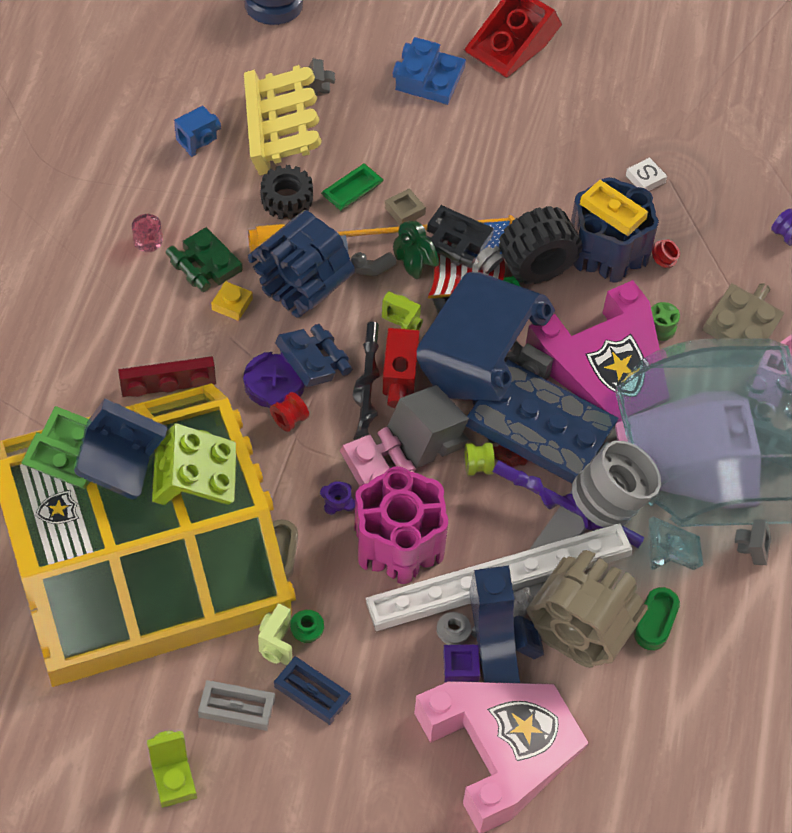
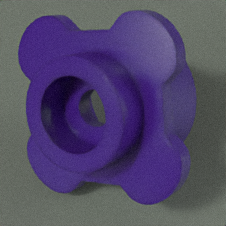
M336 481L322 487L320 496L325 500L324 511L327 514L333 515L341 510H354L355 500L351 497L352 486L346 482Z

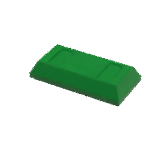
M363 163L323 190L321 194L339 211H342L379 186L384 179Z

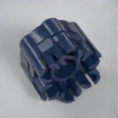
M608 177L601 181L647 210V218L629 236H626L580 205L581 196L591 187L579 192L575 196L571 223L581 239L582 252L579 253V258L573 262V265L577 270L582 271L584 260L588 259L586 272H595L599 262H601L599 274L606 279L611 267L612 271L609 282L616 283L622 281L623 277H626L629 268L634 270L640 269L641 264L644 267L648 265L659 220L652 202L653 196L647 189Z
M307 210L299 213L248 255L249 263H253L257 259L259 260L252 267L261 276L259 281L263 285L261 287L263 292L269 298L272 296V299L277 302L281 300L282 305L287 311L296 305L297 308L292 311V315L300 318L309 309L312 310L355 273L354 265L350 260L341 236Z

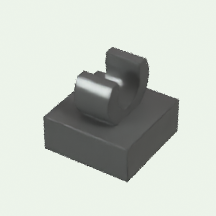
M313 58L308 67L311 68L315 79L310 85L304 86V88H312L316 95L318 91L329 93L330 83H335V73L329 70L324 71V61Z
M753 519L751 531L747 529L736 530L735 543H738L737 551L743 554L751 553L754 565H767L771 534L766 519Z

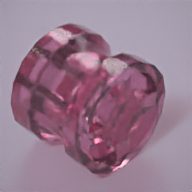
M142 214L133 220V243L140 251L152 252L161 247L163 234L161 232V221L158 217L152 214Z

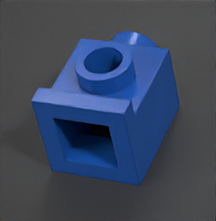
M203 105L174 120L176 140L191 157L196 155V149L216 140L217 131L221 129L218 117L215 114H211Z

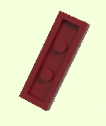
M213 356L118 369L122 397H140L145 394L158 392L169 393L179 389L197 388L211 383L213 385L216 384Z

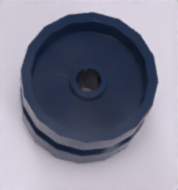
M244 0V7L248 15L254 20L268 25H280L298 17L303 9V0Z

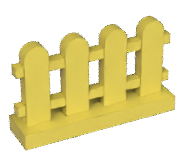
M300 65L293 67V71L275 76L269 73L265 75L266 78L259 80L255 70L244 72L250 158L260 176L268 174V170L271 169L270 161H274L277 164L282 162L281 158L302 153L303 156L310 154V150L318 148L321 144L318 132L307 130L316 126L319 122V117L314 109L305 110V107L312 106L317 101V96L312 88L303 89L304 86L310 85L315 79L309 67L300 68ZM295 89L294 92L276 96V94ZM297 110L296 113L278 117L280 114ZM299 131V134L280 139V136Z

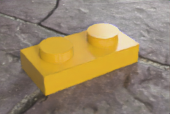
M598 180L587 190L580 200V205L626 236H629L646 220L648 214L647 210L601 180Z

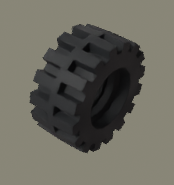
M281 165L276 166L275 171L273 169L268 170V175L264 174L262 177L260 188L261 203L264 210H269V215L273 217L278 215V219L282 220L284 216L288 217V220H292L293 216H297L303 210L309 211V206L311 207L313 203L311 176L308 177V173L305 170L300 172V167L295 166L292 169L291 165H286V168H282ZM282 189H292L297 193L284 196L276 192Z

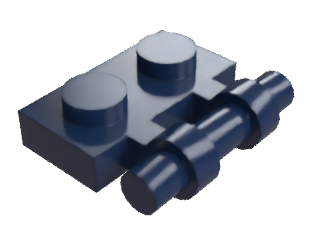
M315 324L310 329L314 337H310L304 329L278 335L275 344L306 387L332 381L336 373L334 370L338 369L343 376L350 374L353 370L348 362L349 357L344 350L337 348L332 334L328 330H324L320 324ZM320 350H324L328 356L324 357Z

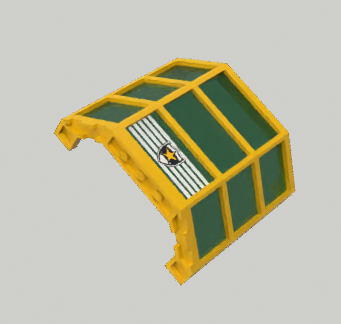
M212 383L130 405L125 408L167 426V430L176 423L196 430H204L212 435L234 441L236 443L234 502L230 505L186 492L176 495L166 505L152 502L155 450L149 458L142 492L137 499L132 500L93 482H90L84 490L24 466L21 462L36 432L41 434L43 429L0 441V505L30 610L37 609L31 611V615L52 687L260 625L267 613L272 614L278 603L291 609L292 615L291 602L296 601V596L291 581L287 582L270 514V511L274 510L269 491L263 492L260 483H263L262 472L259 464H253L250 456L253 455V449L249 437H242L240 429L243 428V423L239 410H232L228 397Z

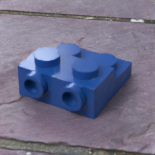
M414 37L411 44L406 42L403 47V61H397L394 66L395 90L448 105L465 69L466 59L440 52L439 43Z

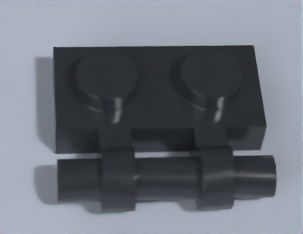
M441 205L427 224V232L433 234V236L429 237L426 235V238L433 242L436 252L449 258L452 264L457 266L462 264L472 268L476 257L467 254V252L471 251L479 255L492 238L494 228ZM447 240L457 245V247L453 248L443 242Z

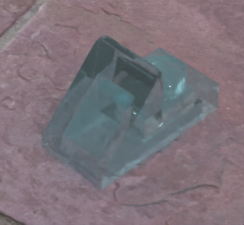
M654 516L649 519L648 551L651 570H655L670 561L692 570L703 566L700 536Z

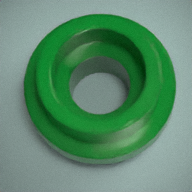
M301 610L291 619V633L300 642L312 643L322 636L324 620L314 610ZM303 622H311L313 626L305 628L301 624Z

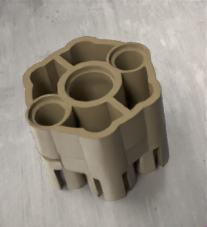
M583 550L577 558L569 556L566 558L564 556L526 611L544 643L573 659L578 664L591 668L594 665L610 664L615 660L648 610V606L643 604L644 600L635 593L637 590L636 580L628 572L624 573L614 590L611 588L622 573L621 569L611 567L600 583L598 582L608 568V564L601 557L596 560L589 572L585 574L586 568L596 553Z

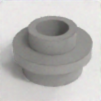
M488 246L482 250L476 258L479 261L476 268L479 271L483 270L486 274L493 271L504 259L500 253L501 249L498 246L494 248Z
M449 612L438 620L437 634L444 643L460 645L469 638L471 624L463 614ZM455 624L460 628L458 630H451L448 625Z

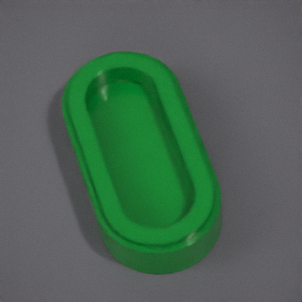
M665 587L655 588L648 593L644 603L648 606V610L634 630L636 642L646 650H658L666 644L680 607V600L677 594Z

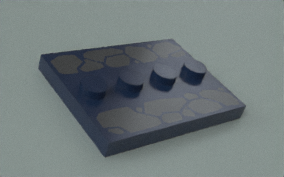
M507 360L506 365L511 372L512 380L501 401L478 400L467 415L469 420L466 427L572 484L577 474L584 470L585 466L591 463L615 428L619 418L518 364Z

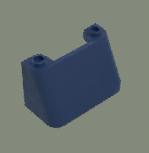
M480 272L466 273L420 341L417 348V361L432 386L437 385L450 399L501 401L512 380L511 372L504 358L528 320L533 325L544 326L551 319L555 309L548 297L543 294Z

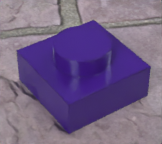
M444 645V682H479L478 645Z

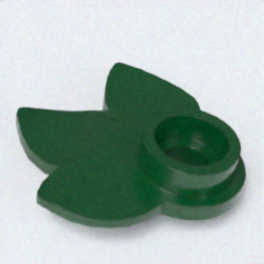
M417 221L403 222L399 226V236L394 239L393 252L397 260L403 261L406 272L411 277L419 279L424 264L438 266L439 258L433 242L426 238V231L423 225Z

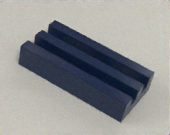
M294 656L274 681V687L329 725L334 721V717L343 710V706L351 700L350 692L296 656ZM294 670L298 671L299 673H301L302 675H304L305 677H307L308 679L322 687L324 690L338 698V700L336 702L333 701L332 699L324 695L322 692H320L316 687H314L310 683L305 682L292 672ZM286 680L300 688L302 691H304L305 693H307L308 695L322 703L330 710H327L326 708L312 700L310 697H308L307 695H305L304 693H302L301 691L287 683Z

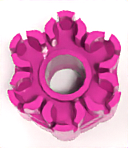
M396 466L389 468L384 474L377 476L369 483L363 484L357 489L355 495L354 531H356V536L358 537V563L364 570H367L369 560H372V571H382L387 564V575L392 580L396 578L398 571L397 583L408 584L412 582V576L416 578L420 565L425 568L434 566L435 555L438 564L443 561L449 520L446 514L442 484L435 479L426 478L418 473L410 472L404 467ZM401 519V520H406V521H408V522L399 523V522H395V521H393V520Z

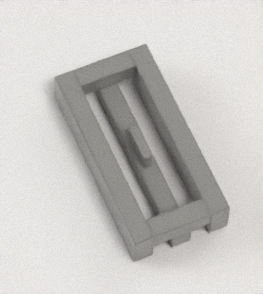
M206 680L198 709V717L267 731L272 707L275 702V693ZM211 693L238 699L264 703L265 706L260 707L245 704L241 701H229L210 696Z

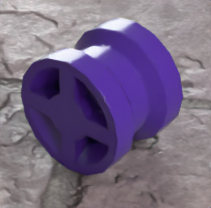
M791 208L782 212L771 227L772 232L776 235H782L784 242L789 246H792Z

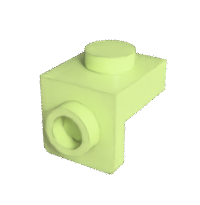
M279 603L273 613H267L261 622L258 646L259 652L272 663L281 662L288 665L292 660V646L281 640L290 627L291 609Z

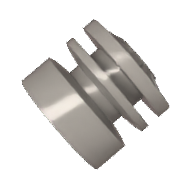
M612 441L594 457L591 463L585 466L584 470L577 474L572 483V495L577 507L585 517L596 525L605 528L620 523L621 526H624L638 513L640 508L644 507L658 494L661 487V476L654 461L637 445L627 441Z

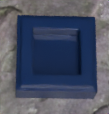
M520 615L513 617L516 651L532 659L543 656L544 649L541 635L536 630L533 622Z

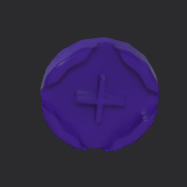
M264 352L254 357L246 365L243 377L245 392L253 402L262 407L270 408L276 402L281 403L284 401L285 395L290 392H294L300 397L304 392L305 384L282 352L281 354Z

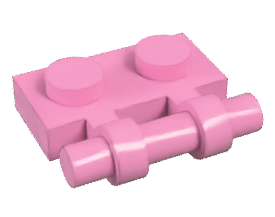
M385 427L377 433L382 441L381 444L376 445L372 436L367 435L343 445L340 449L359 486L369 483L389 469L383 457L388 454L396 466L404 467L410 472H415L414 464L411 460L406 459L400 448L402 445L397 436H393L389 427Z

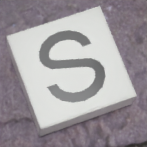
M651 158L627 168L626 176L636 187L645 188L648 191L666 183L667 175Z

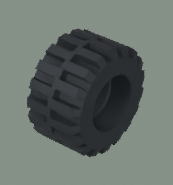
M546 206L542 209L539 207L522 214V216L514 219L512 224L504 229V233L499 238V248L514 278L519 282H524V284H539L563 274L565 270L573 265V262L577 261L579 253L582 252L581 239L565 211L558 207Z

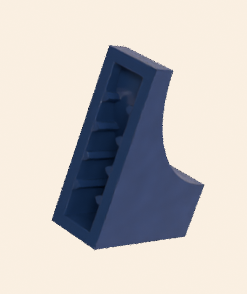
M509 565L474 570L469 593L483 682L520 683L514 637L513 611L515 598Z

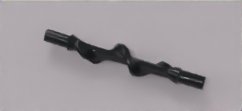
M376 322L367 323L365 343L363 344L366 354L364 375L356 380L353 388V398L356 404L361 407L358 427L353 438L354 441L369 435V425L378 416V412L371 404L372 383L380 377L375 361V354L379 348L377 344L379 324Z

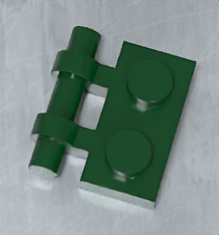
M207 227L182 241L185 251H179L172 245L165 252L170 258L171 265L176 270H181L186 275V280L193 287H198L201 292H206L211 287L209 279L212 278L218 285H221L243 271V265L239 259ZM196 262L201 268H195L192 263Z

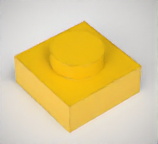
M225 281L211 302L212 310L239 321L253 300V292Z

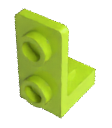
M163 731L156 734L154 738L147 740L161 807L164 808L196 799L197 793L188 763L183 731Z

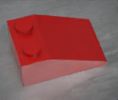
M501 0L465 47L464 52L508 78L547 46L562 26V23L555 9L539 0Z

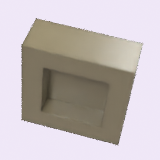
M410 188L385 200V209L399 225L405 221H414L426 213V207Z

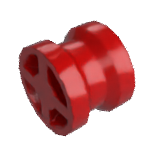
M294 392L285 395L284 401L281 403L276 402L270 406V413L274 421L285 432H290L295 428V423L298 421L303 422L310 416L306 404Z

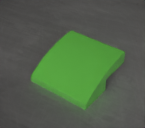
M55 406L42 433L36 432L21 463L24 466L85 490L91 481L79 477L75 473L74 468L89 419Z

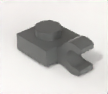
M516 340L510 349L511 352H508L504 358L505 363L507 360L518 363L519 366L547 380L551 374L553 358L528 343L523 347Z

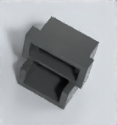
M437 385L400 398L387 426L393 436L398 437L402 444L400 448L407 460L412 461L416 469L434 462L438 453L444 457L465 448V444L469 440L463 433L469 418Z

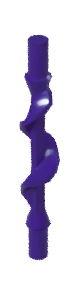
M498 460L492 472L513 482L516 486L525 487L540 495L544 506L549 510L560 505L579 515L583 519L586 529L595 531L604 528L585 517L577 507L572 494L561 496L544 487L540 478L528 476L525 472L518 471ZM622 526L629 543L639 549L644 536Z

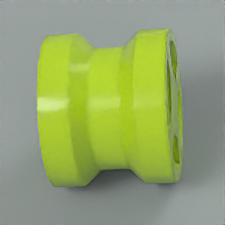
M486 442L482 446H475L472 443L465 444L464 456L467 476H474L476 472H484L486 475L494 474L492 472L494 469L492 443Z

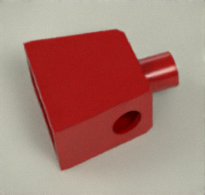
M388 328L382 394L388 396L387 405L391 408H396L400 398L414 393L420 330Z

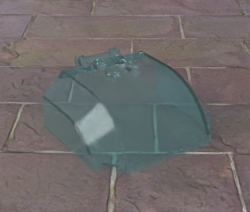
M769 338L698 339L665 347L640 360L616 387L615 393L627 441L637 445L650 456L661 476V487L658 494L648 504L653 506L656 503L671 514L670 520L680 527L752 525L753 519H766L768 524L792 523V356L788 345Z

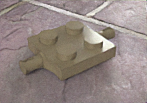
M731 283L706 321L702 331L715 337L720 342L721 346L714 355L718 360L724 352L720 362H726L732 350L756 360L784 315L783 311L764 301L771 290L767 285L763 293H761L765 283H760L754 294Z

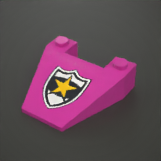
M633 280L607 291L602 312L607 319L605 322L573 336L570 335L556 314H553L549 322L544 326L533 324L528 326L526 344L532 345L553 358L550 376L576 396L618 417L617 422L647 413L670 401L650 301Z

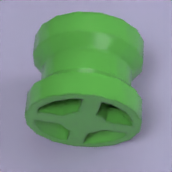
M656 303L651 307L657 339L666 341L675 335L680 313L676 306L671 303Z

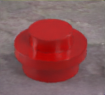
M669 239L658 240L653 244L652 256L658 265L664 268H671L677 263L680 251L673 241Z

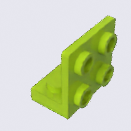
M175 423L167 430L165 438L155 449L152 502L166 505L176 495L186 492L230 505L234 502L236 443Z

